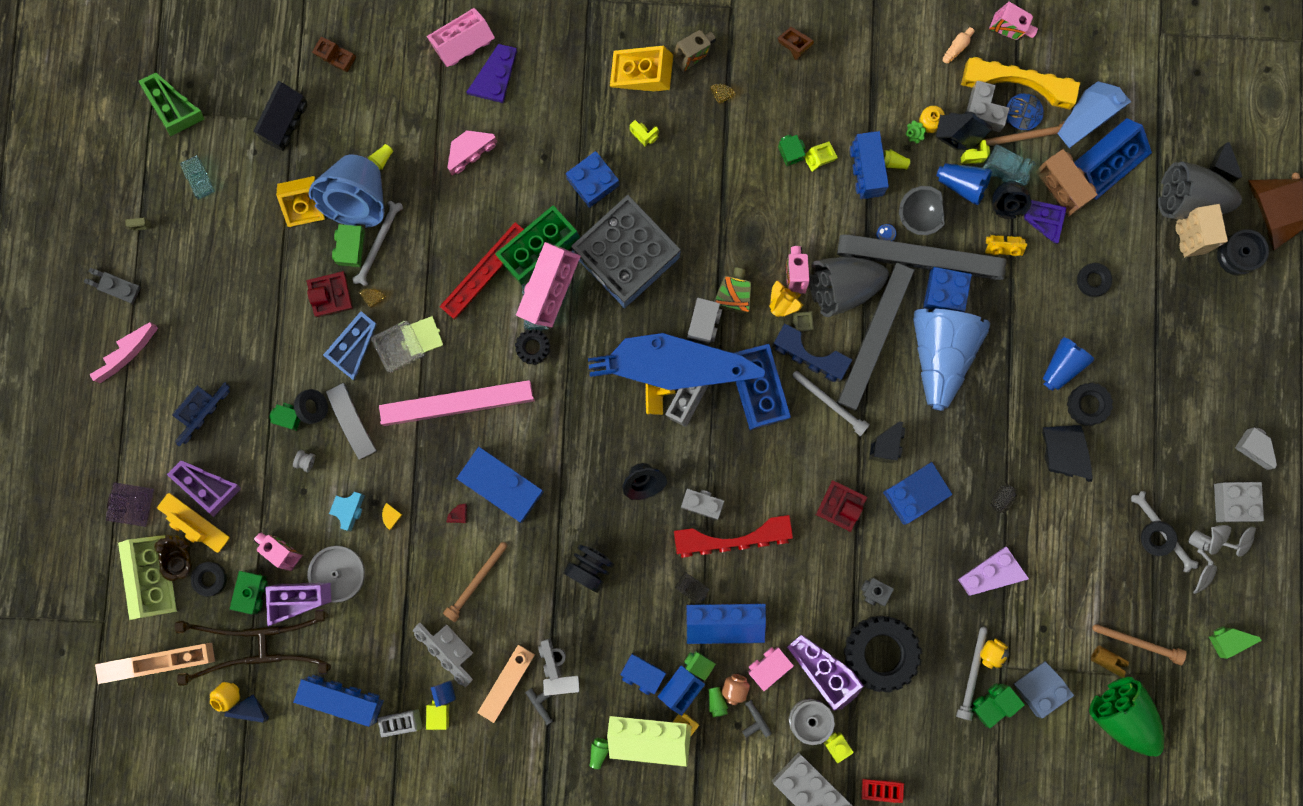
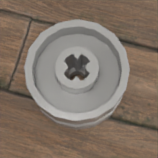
M811 698L796 703L791 709L788 719L790 729L796 738L809 745L821 744L828 740L833 733L835 725L830 709L819 700ZM810 719H813L814 725L808 723Z

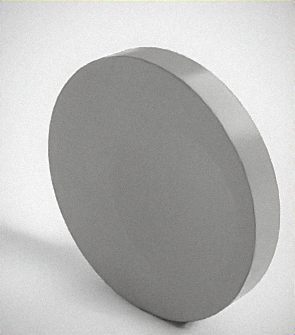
M331 546L324 548L313 557L309 564L308 582L331 583V602L349 600L363 586L365 580L363 561L356 552L347 547Z

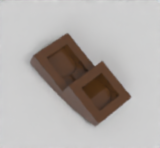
M320 37L312 51L314 55L345 72H348L356 59L353 53L323 37Z

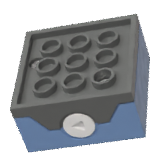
M629 195L625 196L571 246L572 252L581 256L579 261L624 309L680 258L681 251Z

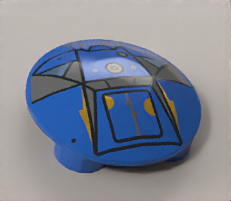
M1018 94L1007 104L1009 111L1006 121L1017 129L1032 130L1043 118V106L1033 95Z

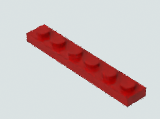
M515 222L440 305V308L455 320L503 267L502 262L495 253L524 229Z

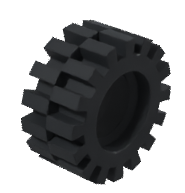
M535 329L525 330L526 332L520 333L515 343L518 357L529 365H537L539 362L542 363L544 359L546 360L547 355L550 353V343L546 335L540 330L537 331ZM530 340H536L540 344V349L535 354H529L525 349L526 343Z

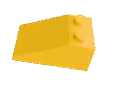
M665 46L614 51L610 87L643 91L670 90L673 54Z

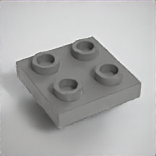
M551 638L541 641L538 649L541 658L544 657L546 664L543 666L545 676L550 677V681L561 676L558 666L562 665L566 660V653L561 648H553ZM553 652L561 653L562 660L560 662H555Z

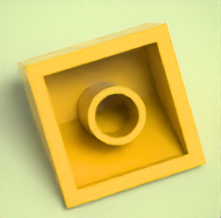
M315 176L277 184L276 196L288 227L325 219V215L315 207L316 203L313 198L310 199L309 189L316 180Z

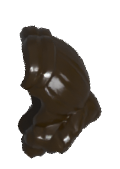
M167 535L154 544L155 551L159 553L160 573L169 581L186 578L192 566L190 555L187 551L189 543L177 535Z

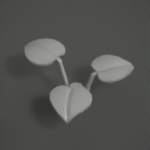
M1227 525L1211 527L1212 538L1198 530L1192 533L1189 544L1198 548L1197 552L1202 554L1208 561V565L1204 568L1197 587L1192 593L1195 594L1207 588L1213 581L1217 571V566L1213 565V561L1204 551H1209L1210 554L1214 555L1224 545L1238 549L1236 555L1241 557L1249 551L1253 544L1256 532L1255 527L1248 528L1241 536L1237 545L1226 543L1231 533V527Z

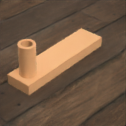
M521 645L516 647L477 712L478 714L493 723L496 721L534 658V653Z

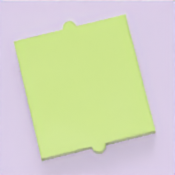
M433 316L401 328L406 340L405 344L408 345L412 357L443 346L439 335L440 330L437 329Z

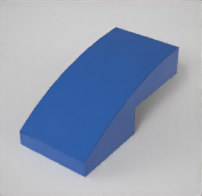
M451 681L431 687L436 707L456 700Z

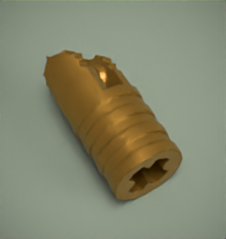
M1100 645L1095 648L1091 656V661L1120 677H1125V670L1115 664L1128 667L1129 661Z

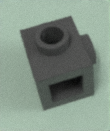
M870 578L869 581L865 580L861 587L863 591L862 596L866 597L864 601L874 606L876 603L885 606L894 590L874 578Z

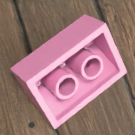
M475 8L427 36L440 59L447 67L457 64L465 56L472 55L476 49L488 45L495 38L487 22Z

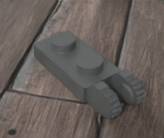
M93 268L89 269L88 272L102 278L99 284L86 278L84 283L96 287L99 291L134 304L140 291V286L109 273H102Z

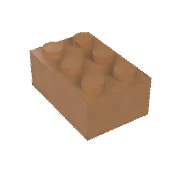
M1064 149L1046 160L1035 171L1059 205L1066 207L1065 213L1068 217L1098 195L1094 185L1086 180L1082 169L1077 168L1072 156L1065 152Z

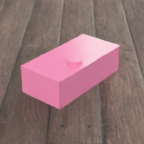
M545 242L530 281L525 286V293L516 316L537 325L553 327L581 256L562 247Z

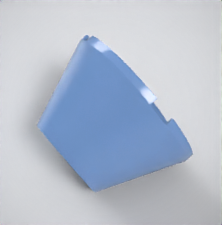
M359 155L343 156L310 186L309 197L315 201V207L325 216L336 222L353 226L360 224L365 225V228L376 226L383 219L385 211L381 173L377 165L365 157Z

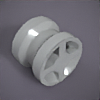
M300 449L294 458L293 467L302 468L305 472H309L314 464L315 454H306L304 450Z

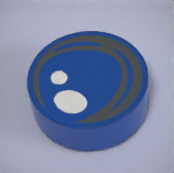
M881 225L877 230L876 237L880 240L893 241L896 237V230L892 225Z

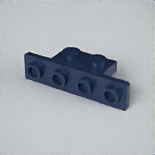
M226 382L223 383L213 396L196 385L174 411L172 416L187 426L175 440L179 447L182 443L186 444L191 439V433L195 428L199 429L205 421L203 418L207 414L214 412L217 407L216 403L220 399L223 400L230 391L228 389L230 386Z

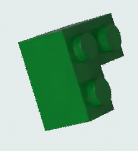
M996 683L988 689L989 693L986 696H980L973 702L974 706L971 709L986 727L992 728L1003 717H1012L1025 704L1010 686L1001 683L998 685Z

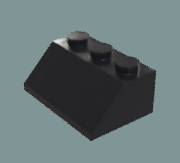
M278 81L253 132L262 142L284 151L285 147H288L291 142L293 130H296L299 125L301 114L307 109V100L294 89Z

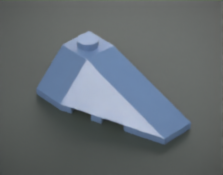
M1098 81L1083 92L1080 100L1074 106L1070 116L1057 134L1070 148L1119 113L1131 101L1120 87Z

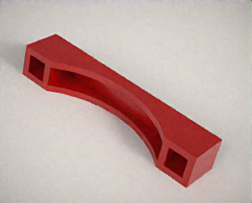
M790 515L769 518L754 532L734 539L713 538L695 529L674 531L676 553L681 554V558L693 556L692 552L699 551L700 555L712 554L714 549H719L720 552L731 551V547L738 546L739 550L749 549L750 544H758V547L770 546L769 542L777 541V545L789 543L788 539L793 538Z

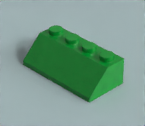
M553 205L496 252L495 255L524 288L530 281L545 242L569 250L580 239L577 230Z

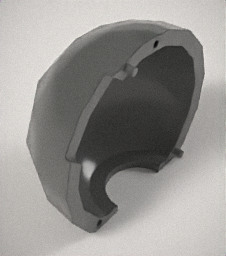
M919 186L911 189L904 195L900 203L899 215L901 222L909 231L916 235H929L936 233L944 226L941 191L931 186Z

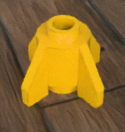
M776 281L772 287L769 307L771 308V313L775 316L785 317L798 312L803 304L798 300L801 296L799 292H792L784 288L785 286L779 281Z

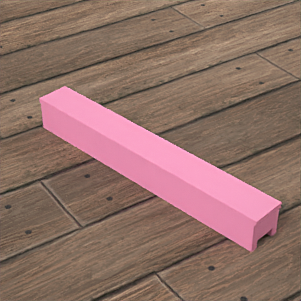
M528 380L379 405L380 423L383 426L533 402L535 399L531 382Z

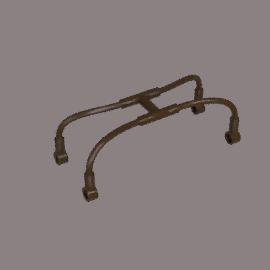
M324 609L316 610L315 619L289 627L244 629V631L214 629L189 624L185 621H176V633H185L186 630L194 629L230 636H258L259 656H250L224 662L192 675L188 673L178 674L177 683L179 686L188 685L195 678L232 665L281 662V660L318 664L319 675L328 674V671L331 669V665L328 662L296 655H267L266 635H277L282 632L301 629L317 622H324L328 618V613Z

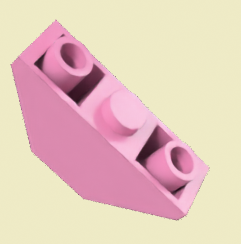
M465 131L451 142L448 161L450 173L452 175L461 173L467 164L476 162L483 152L492 150L497 143L494 134Z

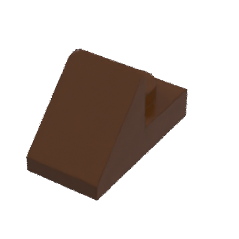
M793 27L787 29L777 38L781 45L791 51L794 60H798L814 44L812 39Z

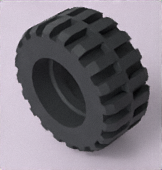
M873 616L859 622V625L850 631L851 634L846 639L847 644L846 648H844V654L846 656V665L854 672L863 686L873 691L887 693L892 692V690L898 691L905 684L911 683V678L918 674L917 668L922 663L920 659L922 648L919 647L918 643L920 641L914 635L912 628L908 627L901 620L887 616ZM879 635L892 637L900 647V660L897 666L888 672L874 671L865 660V648L868 642Z

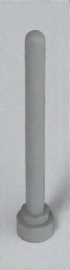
M798 371L793 373V377L852 424L854 426L853 429H855L854 432L859 436L869 427V423L865 420L856 419Z
M981 627L979 630L963 706H960V710H957L956 715L958 718L972 721L973 717L971 703L981 663L980 652L984 647L987 635L986 627Z

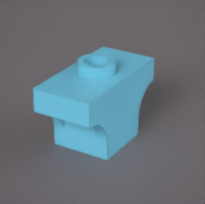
M354 492L348 498L335 497L329 514L336 516L340 520L341 529L352 531L355 520H358L362 513L360 507L365 495Z

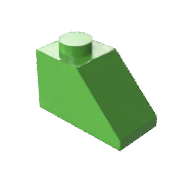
M1225 627L1214 630V634L1209 636L1219 657L1225 659L1261 641L1258 636Z

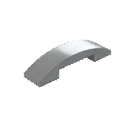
M342 383L326 391L335 415L358 459L360 460L376 452L377 450L359 418L345 384Z

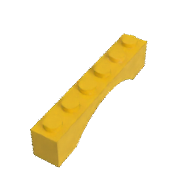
M978 57L968 59L961 83L962 86L973 88L977 81L989 84L1001 82L1019 83L1039 92L1052 106L1069 110L1076 104L1080 82H1075L1072 78H1057L1054 74L1044 75L1036 70L1026 71L1013 65L1004 66L996 61L986 62Z

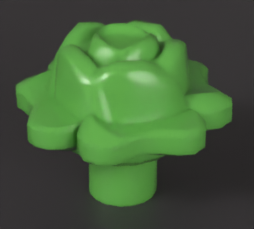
M914 120L912 124L907 125L906 135L909 136L910 142L914 141L918 144L920 140L925 139L926 128L923 127L922 122L918 123Z

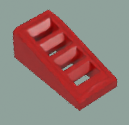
M862 779L861 799L903 803L904 783L902 781ZM869 784H872V795H868ZM877 785H880V796H876ZM885 786H888V796H885ZM893 786L897 787L896 797H893Z

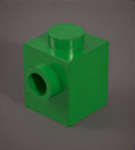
M787 135L781 138L778 148L786 167L803 161L805 158L803 140H799L797 135Z
M283 403V406L276 404V407L270 413V423L297 431L300 419L295 414L293 405Z

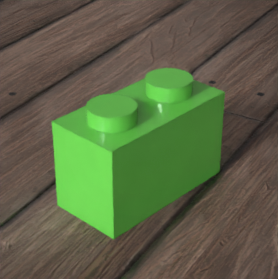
M338 225V230H335L334 239L337 241L336 248H333L332 258L337 265L361 267L365 234L362 226Z

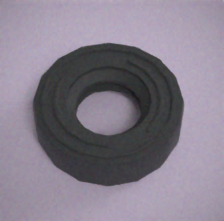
M1100 263L1087 264L1077 275V285L1083 294L1090 297H1098L1104 295L1110 289L1112 275L1110 270ZM1091 273H1097L1101 277V284L1098 287H1093L1088 283V276Z
M309 389L302 391L296 396L294 410L301 421L314 424L325 418L328 412V404L322 393L318 390ZM309 399L316 404V412L314 414L309 413L306 409V401Z
M1162 521L1151 522L1142 530L1141 543L1150 554L1164 556L1172 552L1176 547L1177 534L1168 523ZM1157 531L1163 532L1167 536V541L1161 546H1157L1151 541L1152 534Z
M203 562L192 571L191 585L199 595L206 597L215 596L226 585L227 574L218 563ZM209 571L216 576V581L211 587H207L202 583L203 574Z

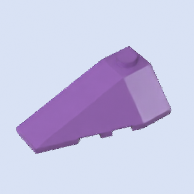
M800 635L787 647L834 711L843 709L858 696L864 687L850 668L805 636Z

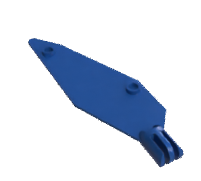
M664 333L625 338L611 355L588 358V362L605 361L590 364L589 370L606 369L590 372V377L615 374L667 390L742 381L765 376L764 369L743 356ZM739 368V374L735 375L734 369Z

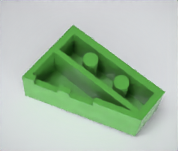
M157 73L139 80L145 95L170 136L204 120L201 110L191 104L187 98L178 93L174 87Z

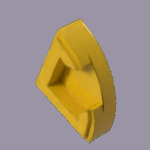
M386 503L383 508L382 518L385 526L391 530L402 514Z

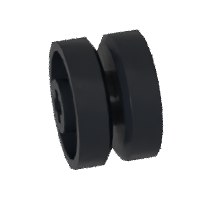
M1241 230L1227 237L1228 242L1219 246L1217 250V260L1220 266L1227 273L1239 276L1260 268L1266 262L1269 255V246L1266 239L1254 230Z

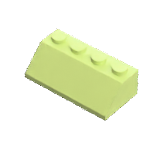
M165 535L129 539L118 543L129 620L177 612L173 583L161 575L159 553L154 548V544L160 539L165 538Z
M610 716L607 734L610 759L687 767L692 726L683 723Z

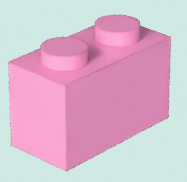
M773 647L769 648L763 654L765 657L760 662L755 660L749 666V675L763 691L768 689L793 667V664L778 647L775 649Z

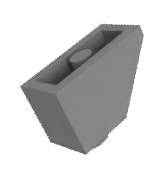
M1260 428L1247 429L1235 449L1266 470L1275 469L1277 463L1271 438L1266 436V432Z

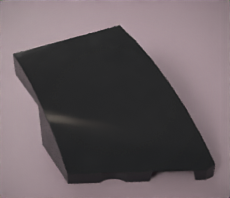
M1082 426L1043 427L1042 435L1046 444L1044 458L1048 470L1054 473H1062L1069 477H1073V475L1086 478V481L1092 482L1091 462Z

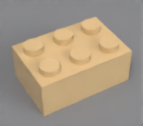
M1220 204L1198 207L1191 211L1186 219L1176 221V232L1180 236L1181 241L1179 245L1180 251L1183 253L1184 258L1207 254L1228 242Z

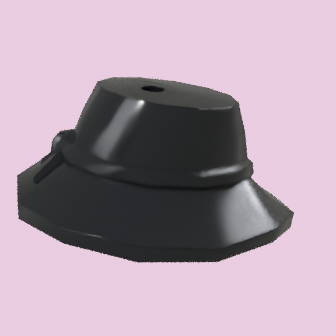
M648 463L636 464L631 467L629 476L622 485L623 493L631 500H643L652 497L662 491L667 485L666 475L658 469H653Z

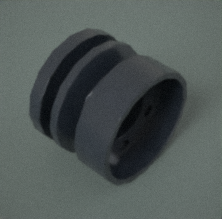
M579 544L577 548L584 552L583 556L574 553L573 555L579 560V563L569 562L563 573L598 593L604 583L598 577L599 573L609 575L610 572L603 569V566L605 564L613 568L614 563L606 555L594 548Z

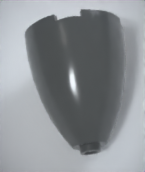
M1184 161L1174 162L1167 169L1161 181V184H1164L1162 197L1158 198L1161 214L1164 217L1180 220L1186 219L1190 212L1198 207L1220 204L1221 213L1225 215L1236 210L1242 202V197L1238 190L1225 178L1205 167Z
M854 257L827 258L814 261L811 264L813 271L809 275V286L814 303L818 302L822 309L821 314L825 317H831L849 311L873 297L886 284L889 272L883 265L866 259Z

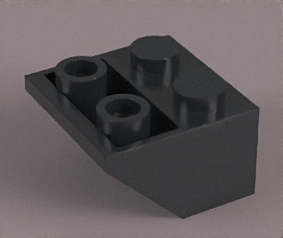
M965 112L964 114L948 113V115H940L936 138L954 150L973 149L992 131V126L987 124L984 119L976 116L974 112Z
M897 422L871 441L869 460L893 463L898 458H901L902 446H900V440L905 435V427H902L903 422Z

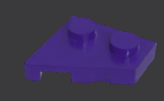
M1031 200V207L1024 214V220L1053 243H1059L1066 207Z

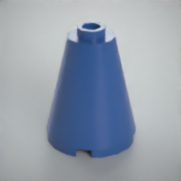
M945 163L944 166L939 167L936 176L939 177V182L973 204L979 205L983 199V193L988 187L992 170L983 167Z
M1063 337L1044 374L1043 380L1045 383L1043 385L1052 391L1054 389L1059 390L1093 363L1094 357L1068 338Z

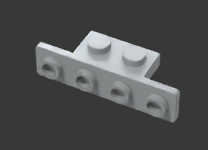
M421 623L417 624L413 629L416 639L428 647L429 653L441 661L442 667L454 675V679L458 684L467 687L473 679L460 665L473 652L448 625L432 636Z

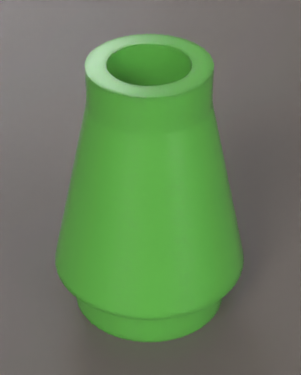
M720 687L709 689V713H712V717L727 715V709L729 708Z
M595 738L594 742H592L590 767L601 769L602 763L609 752L608 740Z

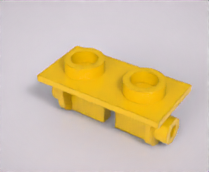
M990 235V237H986V244L988 245L985 254L1023 256L1027 243H1025V239H1022V237L1007 236V242H1004V236Z

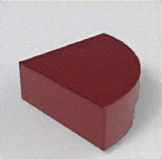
M460 504L452 509L446 523H467V504Z

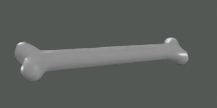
M388 201L389 212L360 273L352 278L354 284L368 285L366 276L396 213L403 209L401 203L395 204L392 201Z
M1145 491L1131 496V501L1139 504L1152 522L1161 521L1146 502ZM1160 532V533L1163 535V537L1166 539V541H1167V536H1166V534L1163 533V532ZM1177 542L1174 551L1184 563L1183 571L1189 572L1192 568H1198V562L1191 560Z

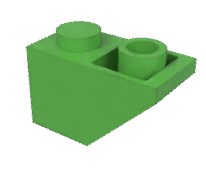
M696 650L694 653L690 652L684 661L686 670L704 681L716 665Z

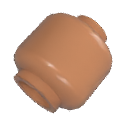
M732 674V676L726 678L722 689V695L727 699L726 702L732 705L745 702L750 689L747 678L739 674Z

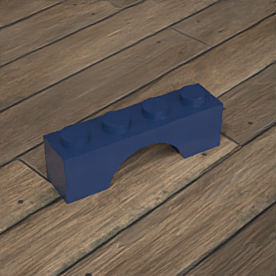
M785 323L772 345L777 353L790 355L794 362L798 364L803 362L809 366V370L825 374V378L834 383L842 380L852 359L837 351L825 357H816L809 354L802 345L801 332Z

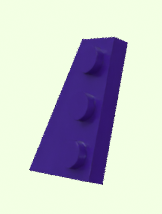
M498 44L467 90V95L503 103L517 48Z

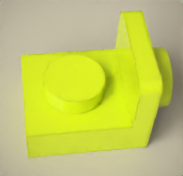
M636 120L630 124V132L644 146L648 143H654L659 137V129L657 127L647 133L648 129L644 124H639Z
M981 140L978 144L979 151L977 149L966 150L961 156V165L984 163L990 155L989 145H986V140Z
M830 142L814 146L805 154L806 163L811 171H815L820 166L833 162L838 158Z
M833 732L828 740L824 742V745L837 764L854 753L840 732L837 734Z

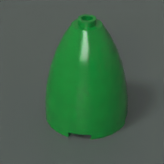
M1133 677L1121 678L1108 684L1109 690L1105 691L1101 697L1096 695L1090 704L1089 713L1108 735L1130 750L1150 757L1159 756L1164 749L1163 725L1157 708L1141 682L1134 680Z

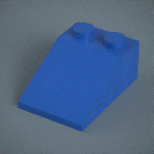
M932 462L883 491L903 525L910 523L952 495Z

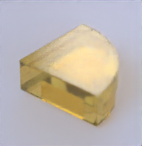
M723 84L710 86L719 104L736 94L733 89Z
M364 289L359 292L370 308L386 298L382 292L375 289Z

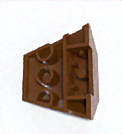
M1303 178L1248 180L1268 229L1267 234L1273 251L1303 230Z

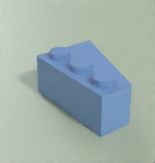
M360 311L323 356L355 381L377 324Z

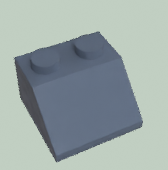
M1045 661L1014 683V686L1028 706L1039 718H1044L1074 696L1063 679Z

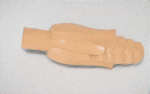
M969 27L965 33L961 32L956 36L943 57L944 63L951 62L969 45L970 37L975 32L973 28Z

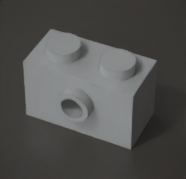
M687 489L681 508L718 520L724 501L711 497L712 493L701 490L699 493Z

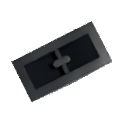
M1228 142L1218 149L1209 170L1234 183L1243 176L1231 144Z

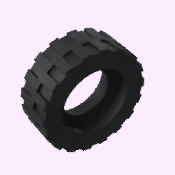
M1085 383L1072 390L1071 395L1068 396V413L1078 424L1093 426L1105 421L1110 416V412L1113 410V399H1111L1110 392L1100 384ZM1086 395H1092L1099 401V408L1093 414H1088L1081 408V400Z

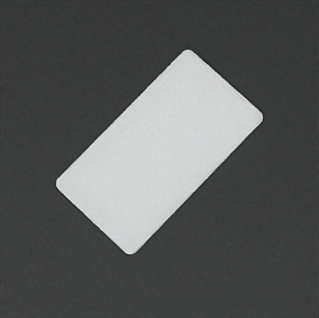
M578 676L563 677L552 681L550 679L543 680L545 696L579 692Z

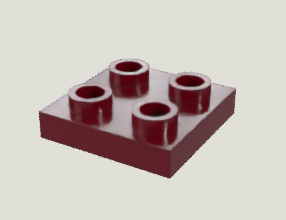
M344 271L306 280L308 299L313 308L314 317H322L353 309Z
M832 480L815 515L851 532L863 510L867 497Z

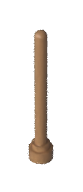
M1065 121L1056 127L985 139L986 145L993 146L1054 135L1059 132Z
M500 543L456 603L446 608L443 612L446 617L453 622L457 621L460 617L459 610L505 551L507 543Z
M1098 624L1092 627L1094 632L1167 656L1175 664L1183 665L1186 659L1185 650L1179 648L1170 650Z

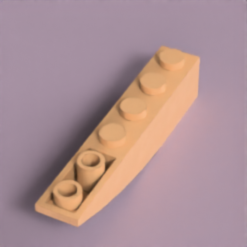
M206 643L95 664L98 684L212 663L215 662L213 644Z

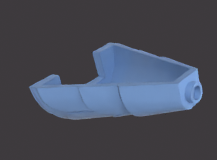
M918 309L914 311L913 321L927 405L933 406L932 409L944 411V408L949 407L964 382V376L976 358L975 355L989 332L990 322L988 320L982 322L979 316L959 311L935 309L932 312H928V309Z

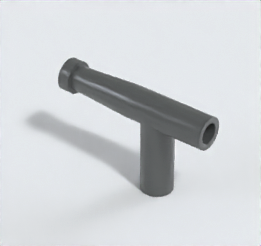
M532 688L525 693L544 719L545 724H550L553 720L552 718L550 719L542 702L552 695L545 696L544 692L537 696Z
M749 700L745 705L748 706L756 723L742 731L744 736L747 738L760 729L765 738L770 736L772 732L753 705V701Z

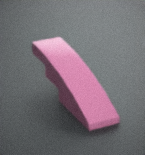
M149 322L116 341L119 349L103 358L107 365L90 374L93 381L102 383L129 363L149 342L157 331V326Z

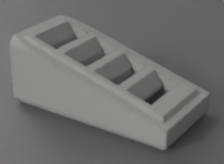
M419 709L377 718L381 737L422 729ZM403 717L405 719L406 728H404L402 719ZM394 719H396V721H397V726H398V729H397V730H396V726H395V721H394ZM387 720H389L391 731H388Z

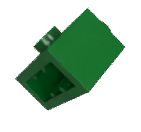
M239 571L230 610L252 615L257 614L263 605L261 597L268 585V581H266L267 576Z

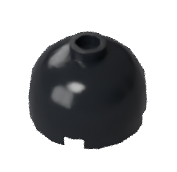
M1009 181L999 185L992 197L993 210L998 217L1004 219H1014L1016 215L1026 214L1032 204L1028 189L1016 181Z

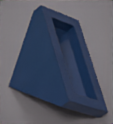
M254 694L225 712V717L262 723L269 719V716Z

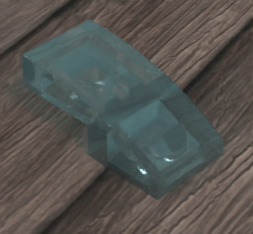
M197 155L180 163L184 175L198 200L215 192Z

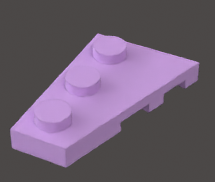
M1004 547L964 574L958 581L968 595H974L1028 580L1029 578L1009 549Z

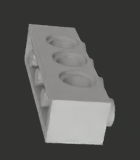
M708 385L679 389L665 415L672 421L687 427Z

